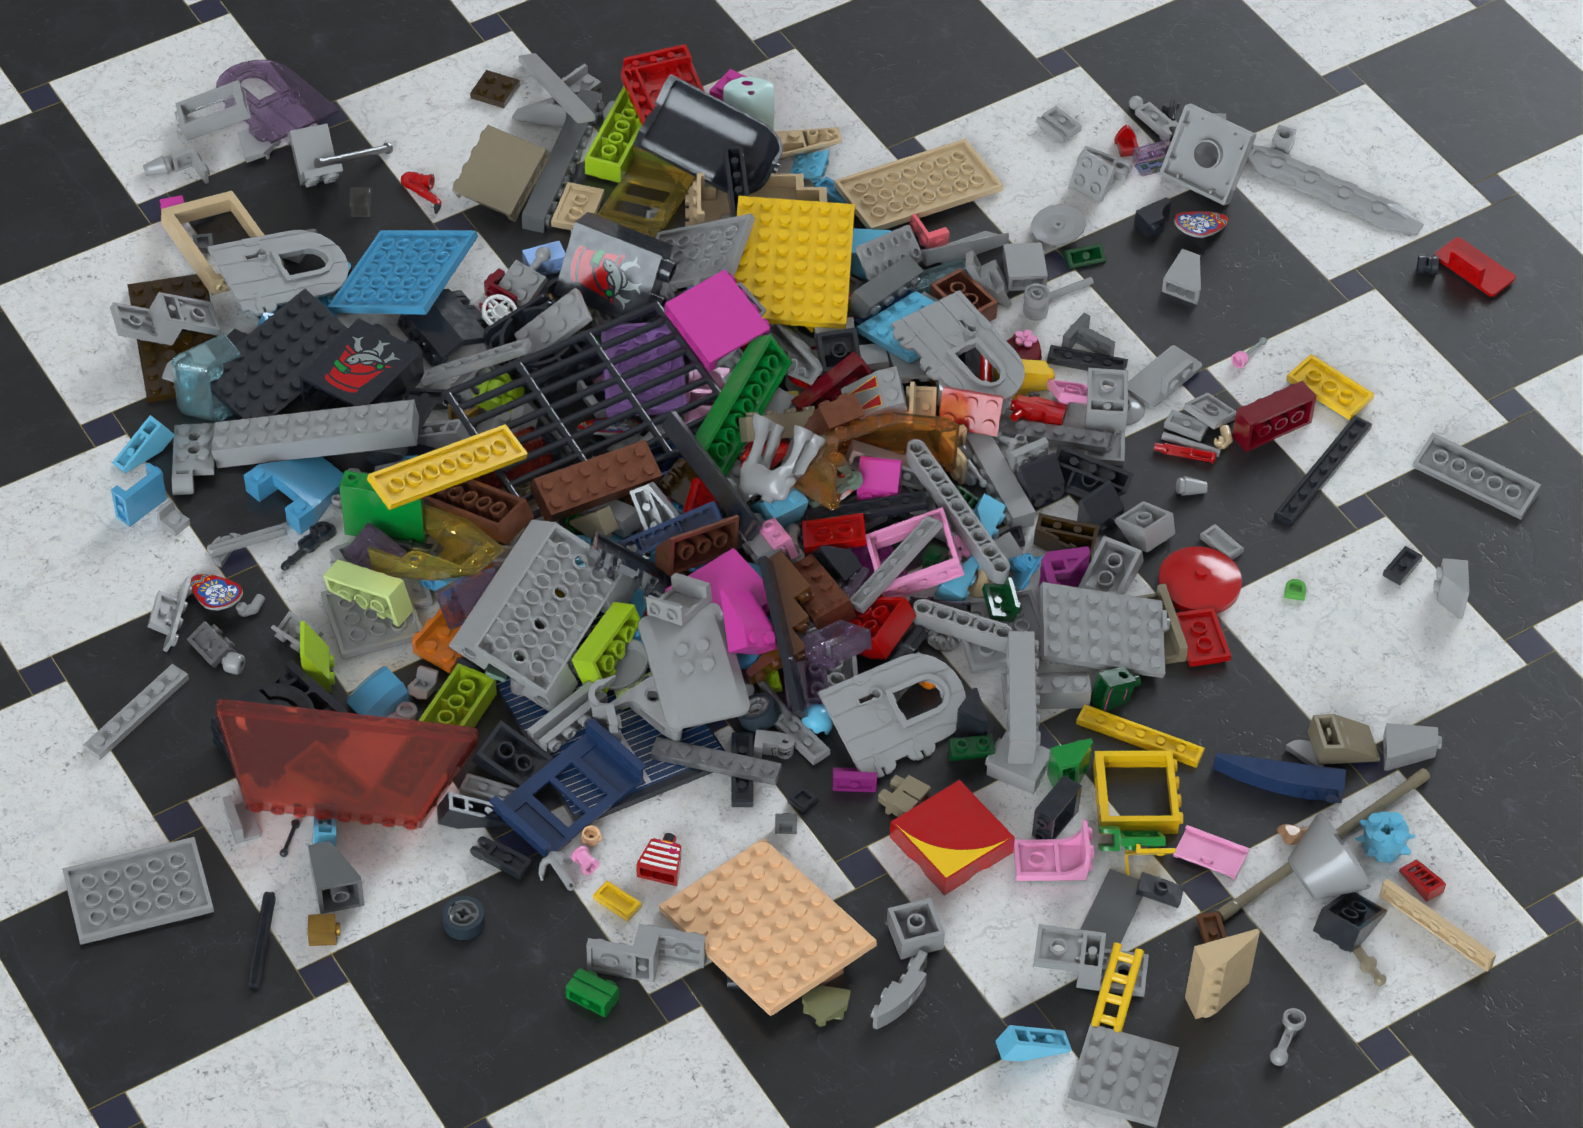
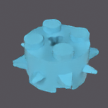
M1372 813L1368 820H1361L1359 822L1364 829V833L1356 837L1355 840L1362 842L1363 850L1369 858L1373 856L1376 857L1378 862L1391 863L1396 861L1402 854H1411L1406 844L1409 839L1415 837V834L1409 833V827L1400 813Z

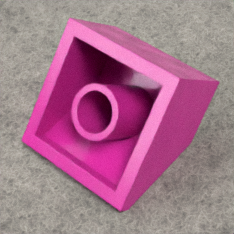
M860 457L859 472L862 474L863 483L857 489V501L901 494V460Z

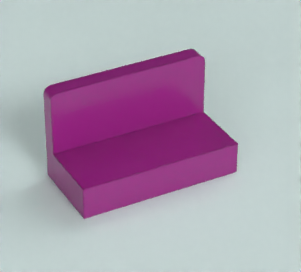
M833 768V791L876 792L877 772H859L857 768Z

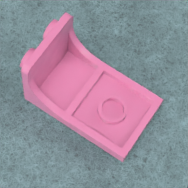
M1082 820L1080 831L1069 838L1015 840L1014 861L1016 881L1087 880L1088 871H1092V859L1094 858V846L1090 845L1092 827H1088L1087 820Z

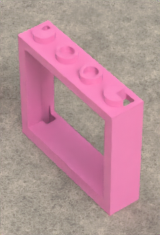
M943 507L866 534L867 546L874 570L876 571L882 565L877 550L905 540L926 516H930L942 522L953 558L895 579L882 593L883 597H905L965 575Z

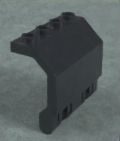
M450 289L442 290L427 314H400L397 326L405 336L421 347L424 358L431 367L447 363L449 356L461 346L484 343L483 333L489 325L483 320L481 312L475 305H469L471 301L462 290L451 291Z

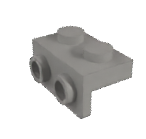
M289 611L278 627L272 625L271 629L276 632L274 636L283 643L288 640L291 642L290 647L300 653V621L304 620ZM307 623L320 638L323 636L321 631Z
M608 704L592 707V718L619 742L622 741L620 730L622 728L620 715L616 716L614 705Z

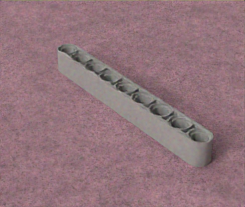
M919 439L909 441L906 451L908 465L939 508L943 507L949 523L993 584H1004L1009 576V561L924 442Z

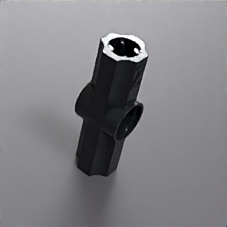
M919 625L912 626L905 637L896 644L890 656L883 664L901 656L916 654L928 639V633Z

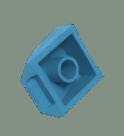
M382 666L373 672L347 698V703L362 719L371 724H376L394 713L400 703L409 702L408 691L404 683L387 666Z

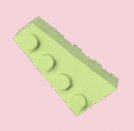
M338 559L323 575L328 591L349 602L355 600L365 610L371 608L377 611V616L382 619L386 617L392 619L393 624L398 627L414 611L405 583L400 578L385 575L382 572L379 573Z

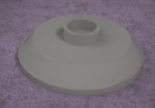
M632 639L631 643H626L623 660H618L615 666L617 670L615 682L609 685L610 690L627 688L636 683L645 673L649 663L641 642Z

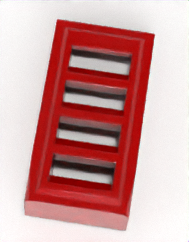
M1416 859L1399 869V872L1426 902L1444 893L1446 883L1419 860ZM1416 867V869H1417L1416 871H1414V872H1412V873L1409 871V870H1411V869H1413V868Z

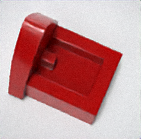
M1126 124L1116 134L1114 143L1117 144L1120 157L1139 155L1140 149L1135 132Z

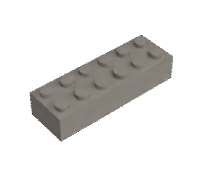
M1031 631L1008 632L1006 648L1007 764H1034V757L1039 755L1041 737L1040 732H1038V726H1040V713H1038L1040 706V695H1038L1039 676H1037V671H1039V658H1037L1039 641L1035 640V634Z

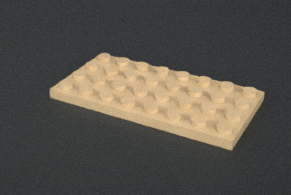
M966 138L834 180V187L847 204H855L854 213L867 229L885 230L911 221L912 214H916L918 218L1001 192L1004 186Z

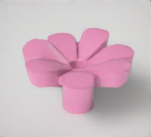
M955 535L953 538L960 560H962V557L970 558L971 552L959 535Z

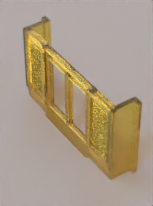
M634 146L635 161L598 214H592L656 238L657 233L661 232L662 229L664 230L684 200L685 195H687L689 187L693 185V181L697 178ZM631 183L670 192L664 203L624 193ZM619 200H625L658 208L659 210L654 218L650 219L613 209Z

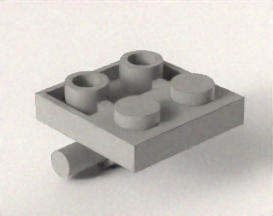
M1045 437L1020 448H1017V439L1011 438L1009 440V447L1006 450V461L1016 479H1018L1019 466L1048 455L1049 442Z

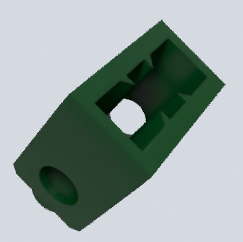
M1123 666L1098 672L1090 701L1097 709L1108 712L1128 702L1134 687L1141 685V679L1138 674L1131 675Z

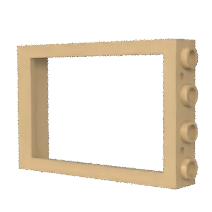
M233 191L163 208L161 211L162 226L211 295L230 291V288L222 274L215 273L181 224L231 211L250 238L265 236Z

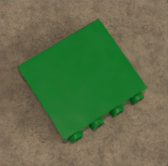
M345 470L340 483L345 535L373 539L371 535L375 534L403 540L415 539L416 542L427 543L430 532L426 530L423 498L389 510L368 482V474Z

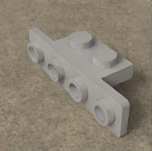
M188 576L181 584L177 597L160 590L155 597L147 627L167 635L163 647L165 652L171 646L174 647L179 637L176 632L180 629L183 618L180 617L185 612L188 604L185 599L188 598L192 590V586L189 585L191 577Z

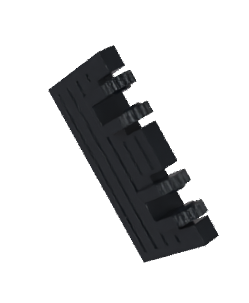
M595 531L591 538L588 555L595 559L599 556L594 570L599 572L603 567L607 569L606 576L611 578L616 566H618V571L631 578L635 577L632 590L637 591L641 587L644 589L643 595L648 597L653 590V586H655V591L661 594L664 593L667 588L668 575L658 568L654 562Z

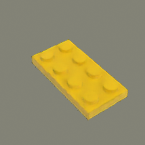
M1312 354L1287 374L1286 381L1296 384L1303 380L1317 396L1316 400L1349 421L1374 399V393Z

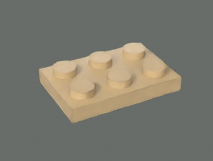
M568 182L552 217L551 226L572 230L575 221L585 213L589 212L596 215L605 195L604 189Z

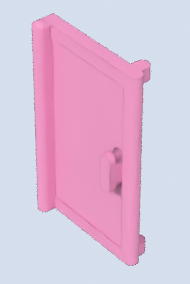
M1187 825L1173 857L1185 859L1236 880L1250 849Z

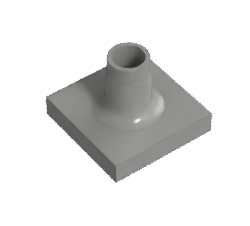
M1187 104L1183 109L1159 175L1222 205L1230 204L1257 134L1196 105Z

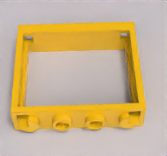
M1094 751L1093 773L1098 826H1118L1120 830H1160L1163 834H1178L1179 824H1183V812H1179L1181 794H1177V790H1179V777H1175L1177 759H1173L1172 751ZM1105 767H1166L1171 816H1109Z

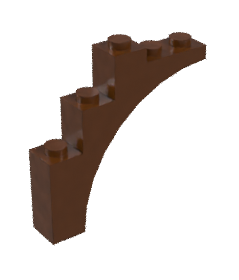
M780 550L769 559L774 564L796 664L799 665L806 660L808 650L797 634L804 633L810 626L809 616L799 604L807 602L812 595L809 583ZM777 641V649L763 653L745 671L747 680L751 685L762 682L773 670L777 671L782 668Z

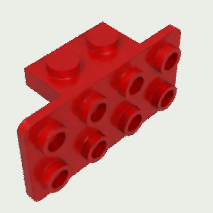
M1460 237L1454 238L1434 255L1439 256V262L1490 297L1497 295L1514 282L1516 278L1512 272Z

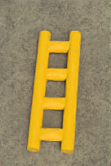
M1114 942L1091 1026L1098 1027L1100 1023L1114 1026L1113 1030L1119 1033L1123 1030L1144 951L1142 949H1135L1134 955L1120 952L1122 945ZM1118 960L1131 964L1128 976L1115 972ZM1112 981L1125 984L1122 997L1109 993ZM1106 1002L1119 1005L1117 1017L1103 1014Z

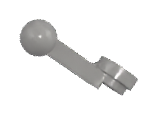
M790 523L785 527V531L792 538L799 556L791 560L787 554L784 555L794 564L805 558V555L799 548L797 541L801 534V529L799 525Z
M1290 1008L1284 1012L1282 1019L1285 1026L1283 1036L1278 1047L1270 1053V1060L1274 1065L1282 1066L1288 1061L1287 1050L1292 1038L1305 1025L1306 1015L1299 1009ZM1289 1019H1295L1299 1023L1293 1024L1289 1022Z

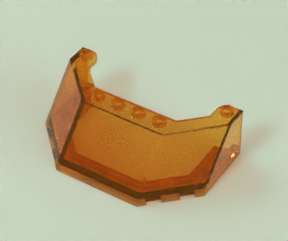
M885 411L876 416H869L860 421L837 426L834 429L825 431L821 435V437L826 439L824 446L820 448L805 473L795 483L794 488L830 510L839 508L841 493L836 491L837 468L846 464L844 456H846L852 439L878 448H892L891 452L905 454L908 442L913 439H919L924 442L939 465H944L946 471L954 470L956 467L960 425L947 417Z

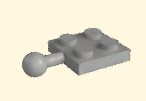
M539 247L536 250V258L530 267L515 260L498 284L501 288L517 296L518 307L534 299L548 281L545 276L536 272L542 262L548 261L551 257V252L547 247Z

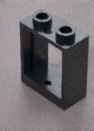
M1064 775L1036 807L1032 836L1036 839H1056L1079 812L1082 785Z

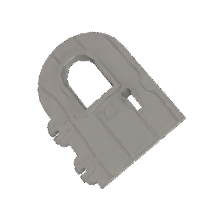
M291 230L208 246V251L243 313L250 312L254 316H262L264 310L266 313L275 312L277 306L286 304L305 288L315 298L332 294L342 287L349 272L346 256L339 246L321 234L305 230ZM302 253L314 254L321 257L326 266L319 270L289 275L287 269L285 270L282 265L281 259L298 256Z
M960 290L891 324L894 328L893 338L897 342L900 341L899 345L905 350H914L921 358L920 368L923 371L928 370L926 375L932 380H941L946 387L1004 396L1003 401L1014 396L1022 386L1025 372L1021 358ZM976 347L986 360L997 369L1000 379L992 383L980 380L958 356Z
M924 654L901 656L818 692L858 771L877 772V778L884 776L882 768L886 774L892 773L896 767V761L907 756L913 761H919L924 758L921 751H923L926 757L932 755V752L935 751V743L944 740L956 731L958 708L966 698L963 685L956 673L943 661ZM927 681L934 684L940 691L941 704L930 711L906 720L904 714L898 708L893 693L919 682ZM870 694L876 696L862 704L859 702L860 699L867 698Z

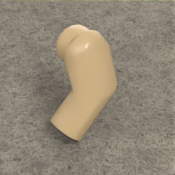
M1228 425L1221 426V436H1219L1218 440L1217 438L1214 439L1215 447L1218 449H1225L1233 442Z

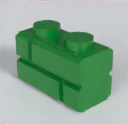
M579 968L566 985V998L603 1017H607L612 1007L619 1000V987L611 980L605 981L599 978L592 970L585 971Z

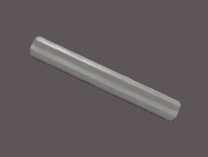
M283 524L275 525L207 546V552L209 556L213 557L284 536L286 530Z

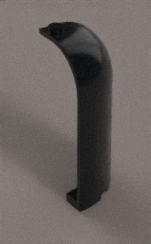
M671 74L665 81L654 103L657 107L655 106L651 114L649 113L633 145L696 178L697 173H705L706 183L726 193L723 146H743L749 194L759 191L767 183L771 174L777 173L781 165L778 161L783 152L780 138L768 125Z

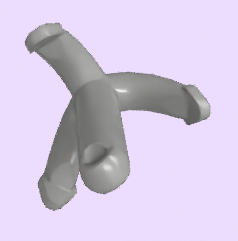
M550 851L548 856L544 857L540 862L538 872L540 880L544 881L546 867L550 863L569 891L574 890V882L561 865L563 862L572 864V859L564 853Z

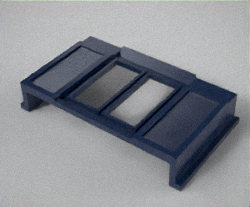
M591 718L586 722V733L504 800L495 795L489 801L493 805V810L537 852L546 857L550 851L559 852L585 827L593 823L614 804L621 801L643 782V770L647 768V765L595 719ZM570 765L577 768L607 795L591 809L556 778ZM548 783H551L584 813L583 816L569 827L534 797Z

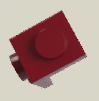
M498 268L484 281L485 295L487 297L496 294L504 295L510 298L518 309L517 296L498 286L505 275V271ZM494 299V300L497 301L498 303H500V302L503 301V300H500V299Z

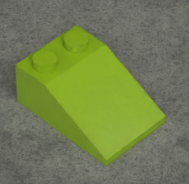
M300 621V658L302 669L323 689L331 693V685H335V674L331 672V668H335L334 655H330L329 646L305 621Z

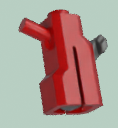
M1037 391L1029 392L1028 397L1018 394L1016 399L1011 401L1010 410L1013 413L1010 418L1012 421H1017L1021 418L1033 422L1062 426L1068 404L1040 398V394Z

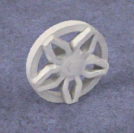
M492 295L482 305V318L488 325H492L505 315L511 313L508 311L510 306L513 311L517 307L510 298L504 295ZM494 299H500V300H503V301L500 302V304H498V302L495 301Z

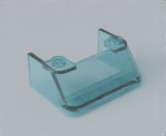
M225 334L180 353L172 360L171 366L177 404L184 415L215 422L234 415L212 394L210 385L211 381L218 379L222 375L224 363L241 356L240 352Z

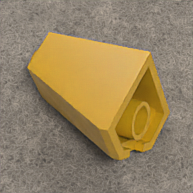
M1021 359L1024 365L1025 377L1021 388L1012 396V399L1016 398L1018 394L1025 396L1029 395V392L1032 391L1040 392L1048 389V379H1055L1053 369L1049 368L1046 361ZM993 367V374L999 380L1000 375L997 369Z

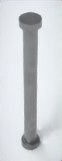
M388 142L384 143L383 146L322 159L318 157L315 158L314 165L316 168H321L377 154H391L393 146Z

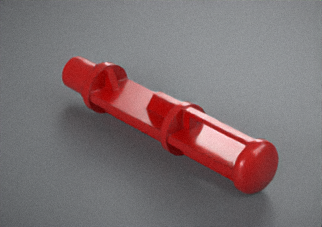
M1155 443L1154 451L1162 452L1164 455L1179 456L1211 462L1212 464L1216 461V452L1204 451L1168 443Z

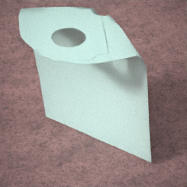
M740 77L731 80L724 86L723 99L725 103L762 121L774 131L775 93L772 83L760 78ZM743 81L753 82V84L749 86L742 85L741 83ZM748 91H754L755 93L754 95H749Z

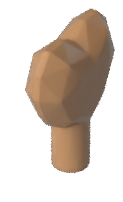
M1283 824L1278 826L1277 832L1283 837L1285 844L1295 845L1300 841L1309 826L1299 828L1295 825Z

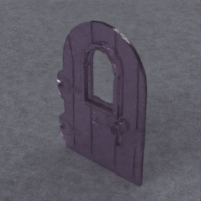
M251 60L233 65L226 69L216 82V88L237 80L241 84L245 79L259 78L277 91L259 100L243 87L251 118L243 121L250 125L249 134L261 142L269 141L273 144L287 137L288 133L292 130L309 127L340 112L338 107L292 69L284 64L270 60ZM234 98L223 103L228 108L236 105V100Z

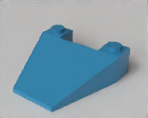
M320 456L259 464L244 475L246 492L259 502L277 489L292 499L294 502L285 507L287 525L302 535L319 521L330 506L332 496L338 495L344 474Z

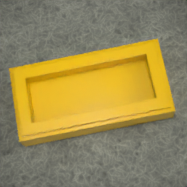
M608 880L593 894L595 901L627 922L642 908L640 901Z

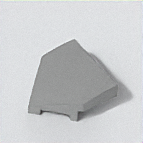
M258 128L237 132L247 163L264 156L269 160L271 151L281 143L278 138Z

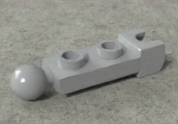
M1131 97L1129 106L1135 110V115L1160 135L1159 138L1165 144L1170 145V138L1174 136L1178 122L1169 119L1151 102L1143 104L1141 97Z

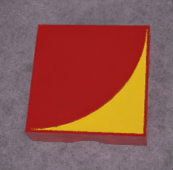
M960 780L891 821L890 838L910 859L921 867L927 878L944 896L969 881L976 873L990 868L1006 858L1014 850L1015 837Z

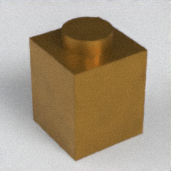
M335 914L308 915L307 934L309 946L336 945L337 936H341V924L336 923Z

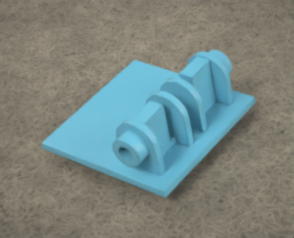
M825 150L798 155L794 159L790 174H803V180L810 179L814 186L825 176L826 166L829 164L828 155L830 151Z

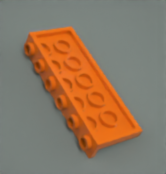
M487 560L483 565H480L474 574L482 573L476 577L466 579L463 586L452 594L450 600L439 608L437 614L432 619H428L425 626L412 637L414 654L444 671L452 673L456 667V659L463 656L449 647V644L496 575L497 571L491 568V561Z

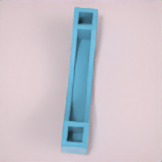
M984 493L973 512L991 538L994 539L998 532L996 526L997 524L1000 525L1005 517L1003 511L1006 505ZM972 554L962 564L965 575L939 584L934 596L941 600L958 602L967 599L970 593L967 588L973 585L977 578L974 573L981 568Z

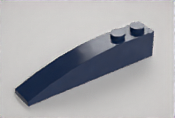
M712 501L617 543L644 556L654 552L656 546L671 537L721 521L723 517L717 503Z
M1223 753L1215 754L1213 769L1241 782L1297 798L1342 803L1346 774L1344 769Z

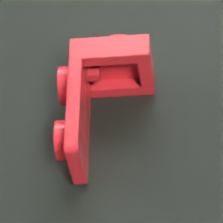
M912 214L909 226L918 237L921 246L929 249L949 243V231L946 227L928 232L918 216Z

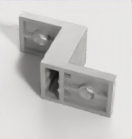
M328 124L292 130L288 133L285 139L287 146L291 145L300 186L305 185L307 188L316 186L320 181H324L325 184L335 182L343 172L341 163L316 168L314 165L315 158L321 157L323 159L335 156Z

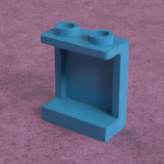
M150 463L145 465L147 476L127 491L118 485L111 489L115 515L129 527L166 500L163 472L160 468L154 467Z

